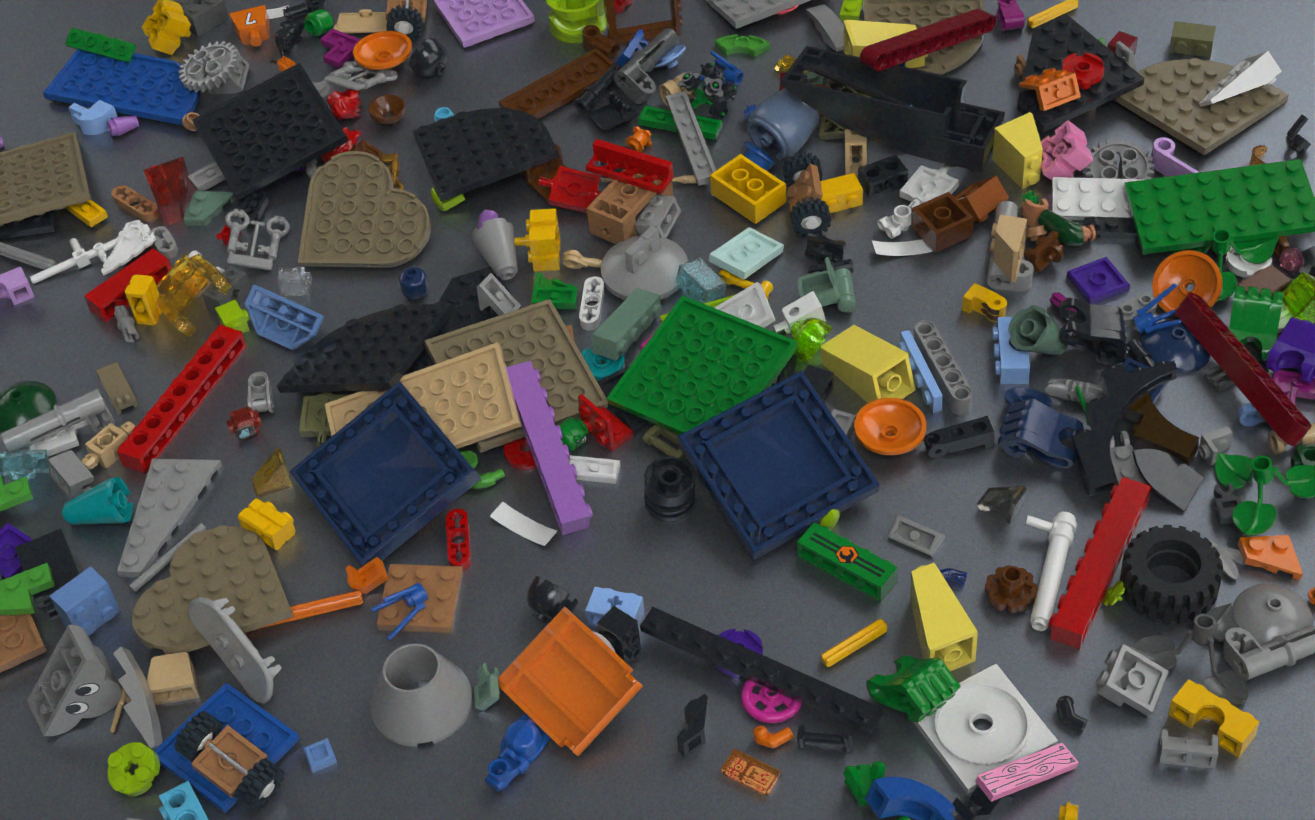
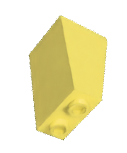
M843 20L844 54L860 57L861 51L866 46L917 28L911 24ZM928 54L905 62V67L916 68L925 66V58L928 57Z
M852 325L819 347L823 365L867 403L881 398L903 399L916 390L908 353L856 325Z
M936 564L922 565L911 571L910 603L923 659L938 657L945 663L949 671L975 662L978 631Z

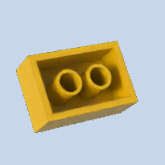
M739 154L710 175L711 194L754 224H757L786 203V183L742 154Z

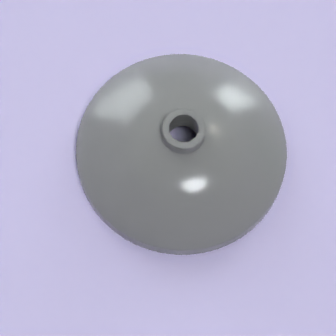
M1275 584L1251 586L1242 591L1233 604L1235 622L1240 628L1247 630L1261 646L1273 642L1274 638L1279 635L1288 636L1312 626V613L1308 604L1300 595L1284 586Z

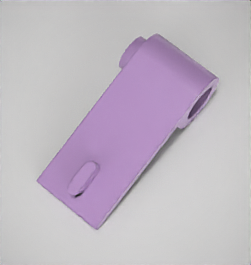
M1161 137L1154 141L1151 157H1153L1152 164H1155V170L1166 177L1199 173L1173 157L1175 143L1171 139Z

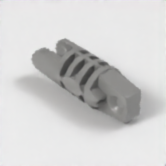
M1050 378L1045 387V392L1048 395L1079 403L1080 401L1075 389L1076 386L1080 387L1086 404L1097 397L1105 398L1101 386L1088 382Z

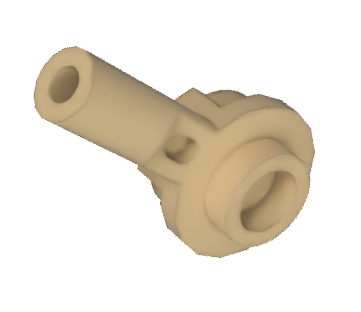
M569 250L562 255L563 264L568 268L581 269L588 266L601 268V259L583 257L577 250Z

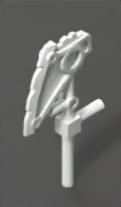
M140 220L126 223L123 230L118 233L119 236L104 244L96 243L93 249L86 252L84 248H81L78 240L72 238L70 245L73 249V258L30 276V279L35 284L73 266L78 265L80 269L91 264L89 259L96 256L104 262V268L101 269L104 276L142 253L145 248L153 244L156 238L153 232L151 233L147 224L144 225ZM113 249V251H112V253L110 254V256L107 257V255H106V254H107V251Z

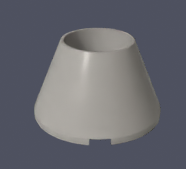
M423 644L401 646L387 657L372 690L370 714L373 723L384 737L400 745L418 747L417 744L432 741L434 744L455 733L467 719L473 701L471 685L465 673L457 665L432 648ZM430 681L418 689L404 690L406 686L414 682Z

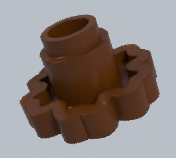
M1010 565L998 567L995 574L987 576L985 584V594L989 596V604L999 611L1007 608L1010 613L1025 611L1027 604L1034 603L1038 586L1033 583V575L1027 572L1024 568Z

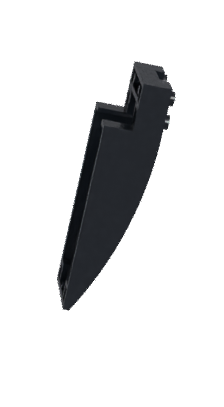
M810 46L804 48L780 82L782 87L817 112L865 138L916 157L944 163L950 167L966 168L971 172H982L987 162L988 153L994 144L995 127L1003 124L1005 112L964 103L968 80L898 65L877 71L862 64L859 57ZM803 71L814 72L873 98L812 85Z

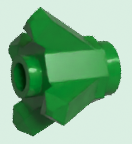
M876 761L872 765L862 764L845 768L843 772L845 777L844 783L853 793L858 806H870L866 802L865 797L873 781L884 777L886 766L883 762Z

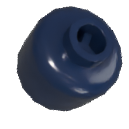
M411 267L405 269L400 274L399 284L401 293L406 298L417 300L428 293V279L423 269Z

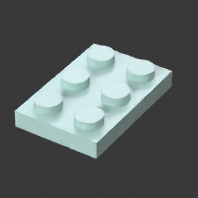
M748 227L710 253L709 262L739 278L746 279L783 252L784 245Z

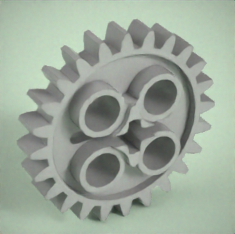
M216 41L214 45L211 43L207 47L202 45L201 50L195 49V54H189V59L183 60L184 65L180 66L181 70L178 73L183 85L189 91L194 90L197 93L201 90L203 93L206 88L211 91L214 86L219 88L220 83L226 84V79H232L231 74H236V69L241 67L239 64L242 62L240 59L241 55L235 45L232 46L230 42L226 44L223 41L219 44Z
M1118 137L1115 138V142H1111L1108 138L1106 144L1099 141L1098 148L1092 146L1091 155L1093 162L1083 169V174H1085V178L1108 177L1109 179H1118L1116 154H1119L1120 179H1153L1155 164H1152L1153 157H1148L1149 151H1142L1143 145L1136 147L1135 141L1129 144L1127 143V138H1124L1123 142H1119Z

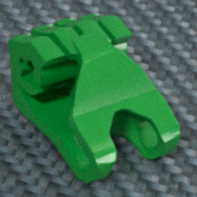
M1236 286L1229 329L1243 345L1247 342L1254 343L1261 351V362L1266 363L1268 353L1276 343L1284 293L1274 291L1273 295H1270L1271 290L1267 288H1261V293H1258V288L1254 286L1248 287V291H1245L1246 287Z
M903 655L894 661L896 673L887 676L875 674L866 681V687L872 699L901 712H906L908 720L917 723L926 716L932 715L936 709L943 707L947 703L946 701L953 698L960 688V684L951 674L945 663L938 657L917 659Z

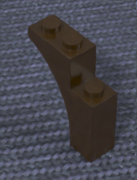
M1149 391L1143 394L1122 416L1136 423L1132 430L1134 446L1141 449H1155L1169 453L1189 466L1198 450L1199 437L1173 425L1156 408Z

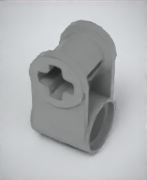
M255 372L248 378L247 402L251 416H254L255 413L266 411L274 413L273 390L268 375L264 372Z

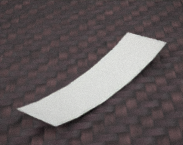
M923 239L906 242H880L872 240L875 252L879 255L906 256L933 251Z
M504 502L490 515L491 518L509 530L543 546L557 532V530L548 528L522 515Z

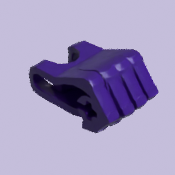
M1291 317L1277 342L1268 353L1266 368L1275 372L1280 369L1295 368L1301 375L1299 380L1310 384L1315 379V324Z

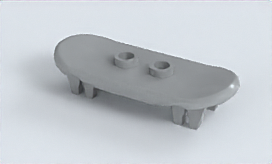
M203 597L195 598L188 606V614L195 628L214 649L243 686L247 694L259 704L268 702L273 695V678L282 667L278 664L268 668L275 661L274 657L261 658L259 651L236 622L229 617L236 610L233 605L222 609L229 603L227 598L215 601Z

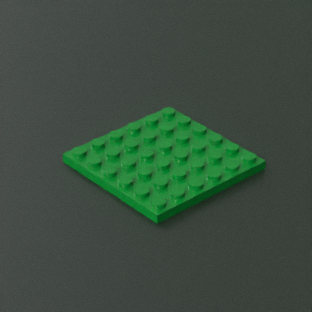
M682 295L606 399L610 405L681 435L771 387L799 346L796 340Z

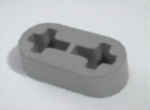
M163 226L153 228L151 233L153 232L156 238L153 242L155 249L167 259L176 257L178 248L168 229Z

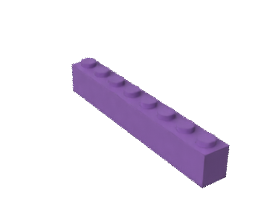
M531 361L506 367L521 427L561 535L590 528V518L593 517L589 503L585 504L583 500L585 497L583 486L581 483L577 484L575 479L577 478L575 465L569 463L570 453L567 445H562V432L560 426H555L554 410L552 406L548 407L546 403L548 396L545 387H540L539 382H541L538 369H533Z

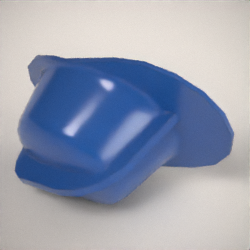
M745 141L747 149L744 156L767 172L773 165H777L764 150L751 142Z
M525 714L506 729L500 744V751L502 752L507 747L516 755L524 757L531 763L539 756L551 737Z

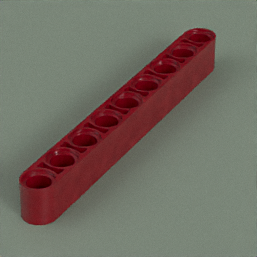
M974 9L866 46L861 51L859 59L862 64L881 71L989 33L994 29L997 19L996 16L988 12Z
M1188 292L1175 310L1176 315L1278 436L1287 444L1297 446L1312 427L1311 423L1205 300L1193 292Z

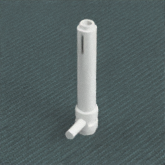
M1064 511L1057 513L1053 517L1052 523L1027 515L1025 525L1049 532V545L1030 617L1031 626L1037 631H1045L1048 628L1054 611L1068 549L1073 544L1074 533L1077 527L1075 516Z

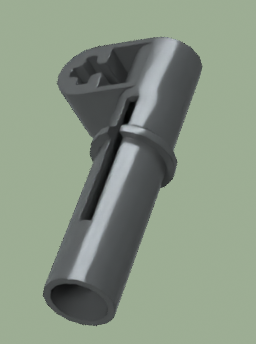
M665 28L643 49L634 52L632 59L615 73V83L635 103H645L655 92L656 85L646 73L651 72L654 69V65L678 44L679 38L677 33L670 28ZM655 51L642 65L640 64L651 52Z

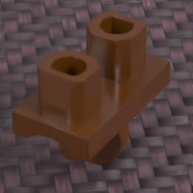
M1052 231L1047 237L1040 236L1036 240V248H1028L1024 252L1025 260L1033 264L1035 272L1041 273L1051 261L1057 263L1064 258L1062 251L1064 247L1058 242V232Z

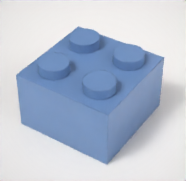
M91 566L50 595L63 625L66 628L68 625L80 626L85 629L88 636L121 612L108 582Z

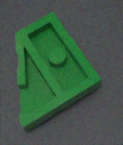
M536 272L531 304L550 299L556 309H576L578 287L565 284L556 278L549 280L543 277V273Z

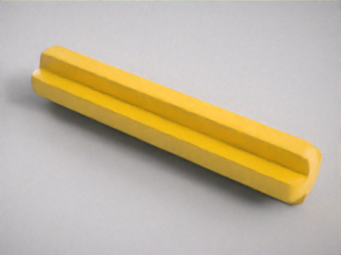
M1065 0L1029 17L1027 25L1033 29L1078 8L1079 1Z
M878 619L820 655L822 663L826 667H830L887 632L886 623L882 619Z

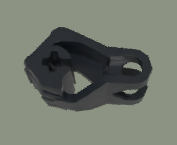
M1067 298L1061 302L1059 314L1062 319L1067 321L1060 329L1061 341L1084 353L1096 354L1097 363L1110 365L1125 362L1127 338L1125 335L1124 314L1121 308L1089 304L1076 298ZM1066 308H1074L1077 310V312H1073Z

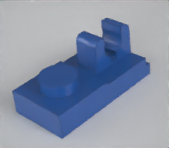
M642 29L637 31L615 62L618 63L617 66L620 65L622 67L632 59L633 52L641 50L649 43L643 38L644 33Z

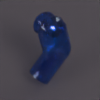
M952 568L939 570L945 580L965 585L967 572Z

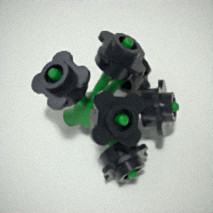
M706 62V65L701 64V73L686 72L682 76V80L679 81L678 86L680 88L685 87L687 91L694 90L696 92L695 99L690 103L692 108L697 109L700 105L707 104L710 106L709 114L713 116L712 119L719 120L725 118L728 113L727 101L725 100H735L734 95H737V87L734 83L725 80L726 83L723 84L724 80L722 77L717 76V74L720 75L721 73L717 70L718 66L714 65V63ZM703 75L705 79L703 80L702 88L699 90L697 88L700 84L699 78ZM723 95L725 98L722 102L715 101L712 103L710 101L712 98H721Z

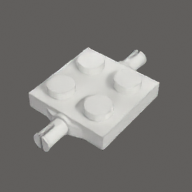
M943 163L940 169L937 170L921 165L900 190V197L911 201L908 205L911 208V212L913 207L949 192L952 195L959 186V180L947 175V172L951 169L950 166Z
M87 419L71 426L69 431L66 432L64 429L27 448L31 451L34 461H38L79 446L76 436L77 429L90 424Z

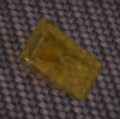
M276 448L251 479L256 496L262 497L293 487L281 449Z

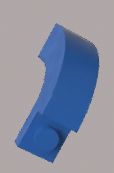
M903 777L875 779L865 797L866 802L880 819L901 815L915 820H955L952 816L955 806L946 797L928 785Z

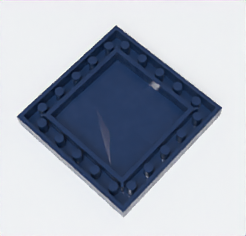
M802 370L678 436L677 444L753 561L805 533L814 522L819 525L820 521L830 510H839L841 513L879 491V482Z
M400 381L289 471L362 567L375 557L383 561L423 528L425 524L429 523L482 479Z

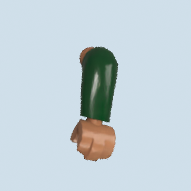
M1046 198L1041 199L1040 204H1034L1027 199L1022 203V218L1027 219L1028 226L1043 225L1044 229L1049 233L1056 231L1059 234L1058 240L1068 246L1081 247L1083 242L1088 240L1094 241L1096 238V231L1093 225L1081 226L1078 222L1075 223L1048 210L1049 204Z

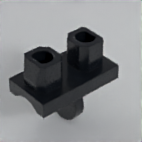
M809 233L807 235L806 256L815 258L816 262L819 263L825 261L826 257H829L832 262L844 260L846 242L841 240L835 241L821 234Z

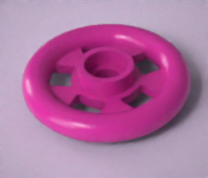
M748 679L742 687L741 702L745 711L752 718L763 723L784 722L792 718L802 705L798 701L785 697ZM756 685L762 687L758 695L752 693ZM774 692L776 695L769 696L768 693ZM758 702L766 706L763 711L755 706ZM783 703L786 706V709L777 712L775 710V707H778Z

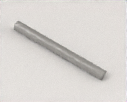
M200 523L128 586L129 589L136 593L171 562L173 555L185 541L195 533L206 531L207 528Z

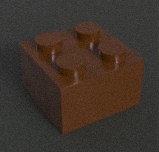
M947 192L913 207L911 227L937 253L972 237L973 216Z

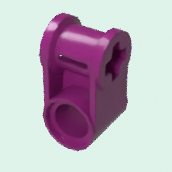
M998 0L999 9L996 11V18L1000 23L1001 29L1003 31L1024 28V14L1016 0Z

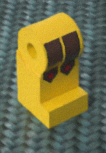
M974 283L963 296L962 311L970 314L974 310L985 315L992 322H997L998 317L1006 316L1007 300L998 295V293Z

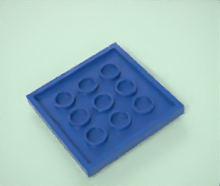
M227 682L154 750L159 757L160 765L181 781H189L193 790L223 813H226L239 800L236 797L237 794L233 798L229 797L194 770L191 766L192 762L174 749V743L177 741L176 737L181 734L180 730L186 727L187 721L190 722L194 715L197 716L199 712L206 711L222 723L223 728L221 730L227 725L263 751L274 764L300 740L299 735Z

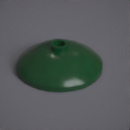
M37 381L17 382L1 390L0 432L3 433L54 409L53 406L57 404V400L53 390L46 384Z

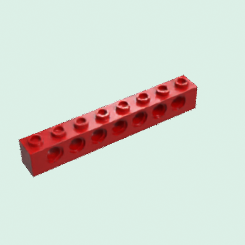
M219 325L210 334L203 346L198 349L190 362L185 365L168 389L159 397L158 401L133 429L128 438L119 446L117 454L122 466L143 474L147 473L152 459L159 458L246 349L247 345L242 331Z

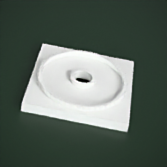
M997 664L960 682V688L955 693V696L946 701L947 703L943 707L936 709L932 715L926 716L922 721L918 723L913 722L967 795L977 788L978 784L975 782L977 775L1058 744L1056 737ZM977 719H986L991 722L992 726L990 729L982 731L976 729L973 722Z

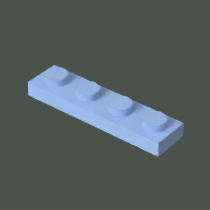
M910 330L900 332L898 348L908 353L911 370L914 374V382L916 387L922 390L924 403L926 405L929 404L933 413L942 411L943 395Z

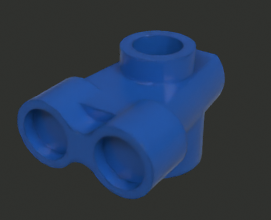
M506 747L498 756V759L493 760L489 764V774L485 778V783L497 792H500L508 787L518 774L522 775L530 764L524 757L516 755L511 749Z

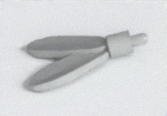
M1210 540L1212 547H1215L1220 554L1219 558L1223 562L1222 571L1230 579L1236 580L1238 569L1234 562L1244 564L1240 550L1220 547L1217 543Z

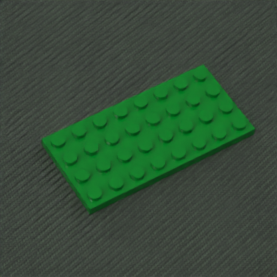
M1301 159L1124 182V191L1143 255L1205 247L1209 243V238L1212 237L1213 232L1217 229L1228 230L1231 233V238H1234V243L1265 239L1274 235L1288 236L1315 232V197Z

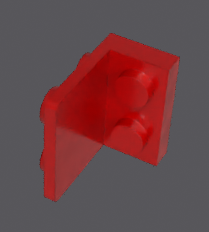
M583 394L578 396V410L581 420L586 425L588 434H592L601 446H605L613 452L633 438V431L604 406L598 408Z

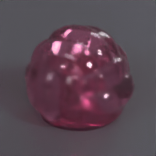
M1293 247L1285 249L1279 259L1281 267L1289 271H1298L1305 263L1300 250Z

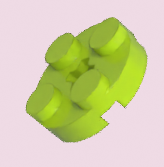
M141 742L128 743L116 752L111 753L108 757L107 775L110 785L115 791L128 796H138L148 791L153 785L151 782L155 775L158 776L160 771V760L157 753ZM133 764L138 765V768L134 771L135 774L132 775L129 772L130 767Z

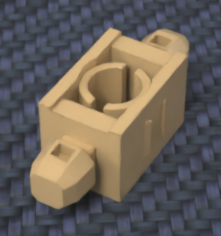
M130 421L124 423L119 428L112 423L108 424L85 444L88 454L81 462L88 470L93 469L98 464L108 469L119 459L117 450L132 433L135 425Z

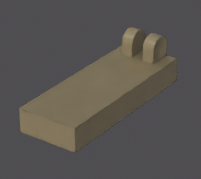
M117 362L96 370L117 415L121 414V410L132 405L134 407L139 406Z

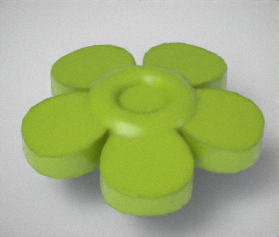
M1122 581L1116 582L1114 586H1111L1106 591V596L1102 601L1105 606H1113L1117 601L1123 599L1121 595L1125 592V587Z

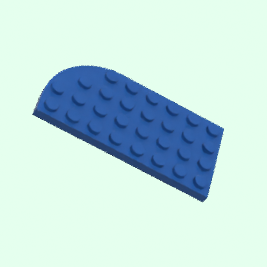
M78 49L43 92L45 99L70 104L76 103L86 107H92L97 101L101 100L114 106L116 113L183 125L182 118L184 115L194 112L200 96L199 91L197 93L194 90L189 91L183 85L178 73L181 70L180 66L182 64L134 53L130 63Z

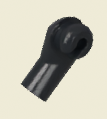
M1067 695L1061 696L1056 703L1060 721L1082 732L1088 720L1075 714L1072 697Z

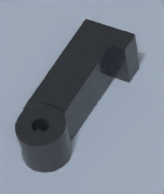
M988 416L932 431L923 439L928 455L931 458H940L947 453L984 445L985 449L995 447L994 430Z

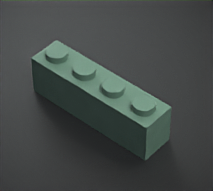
M636 288L592 334V353L617 361L622 354L627 352L631 344L638 340L642 332L649 328L653 320L660 316L662 311L660 295Z

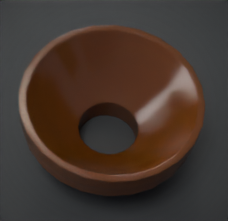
M381 95L370 102L368 107L370 117L382 125L395 124L405 114L404 100L397 95ZM387 115H394L392 117L384 118Z

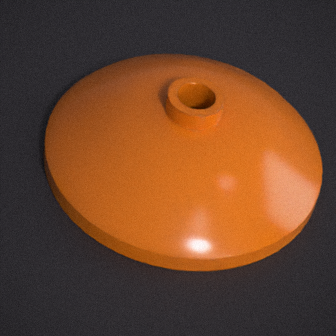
M397 31L376 32L362 38L355 45L353 56L357 64L366 69L387 70L402 64L410 56L412 42L407 35Z
M1180 251L1167 257L1158 266L1152 282L1153 295L1156 298L1172 284H1177L1174 290L1158 302V305L1165 312L1177 309L1188 292L1199 295L1212 308L1222 291V275L1217 264L1209 256L1198 251ZM1189 285H1194L1192 291H1187Z
M881 398L869 402L860 409L855 418L854 431L858 441L868 450L882 455H899L913 450L923 441L926 434V419L922 411L909 401L899 398Z

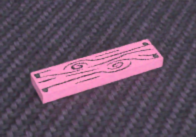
M1060 743L979 774L975 782L992 802L1076 769L1079 762L1066 746Z

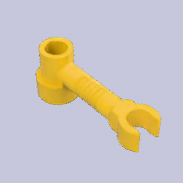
M724 269L718 273L722 276L718 281L722 285L733 284L746 289L754 284ZM765 280L761 285L768 300L769 294L774 287L771 282Z

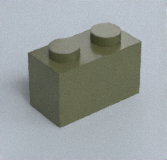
M1175 21L1169 53L1211 58L1216 26Z

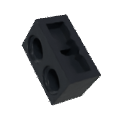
M893 155L859 167L858 181L867 197L872 199L902 188L908 181V169L897 155Z
M613 606L597 622L599 634L611 643L616 654L629 664L637 659L641 653L638 621Z

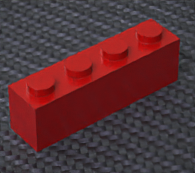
M154 248L85 294L84 297L89 310L106 323L115 316L114 311L117 305H124L126 308L130 306L125 290L130 284L129 282L133 275L152 276L158 287L169 279L168 272L172 270L170 261Z

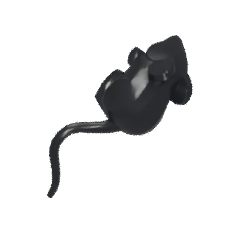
M280 23V26L283 28L276 32L275 42L279 48L281 58L284 56V51L292 52L297 47L296 41L302 40L300 35L304 28V23ZM276 60L270 61V63H275L277 65Z

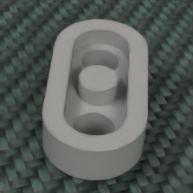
M1140 294L1117 306L1123 311L1125 326L1135 324L1133 317L1138 315L1137 310L1154 299L1152 295ZM1157 304L1150 308L1147 313L1152 312L1154 314Z

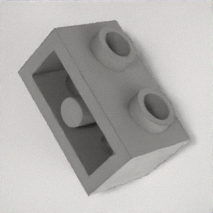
M655 195L646 204L635 224L640 236L652 225L659 229V237L667 238L681 213L675 197Z

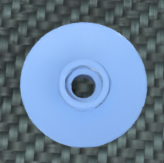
M678 45L672 48L654 65V68L667 66L670 69L677 65V59L686 49L685 45Z

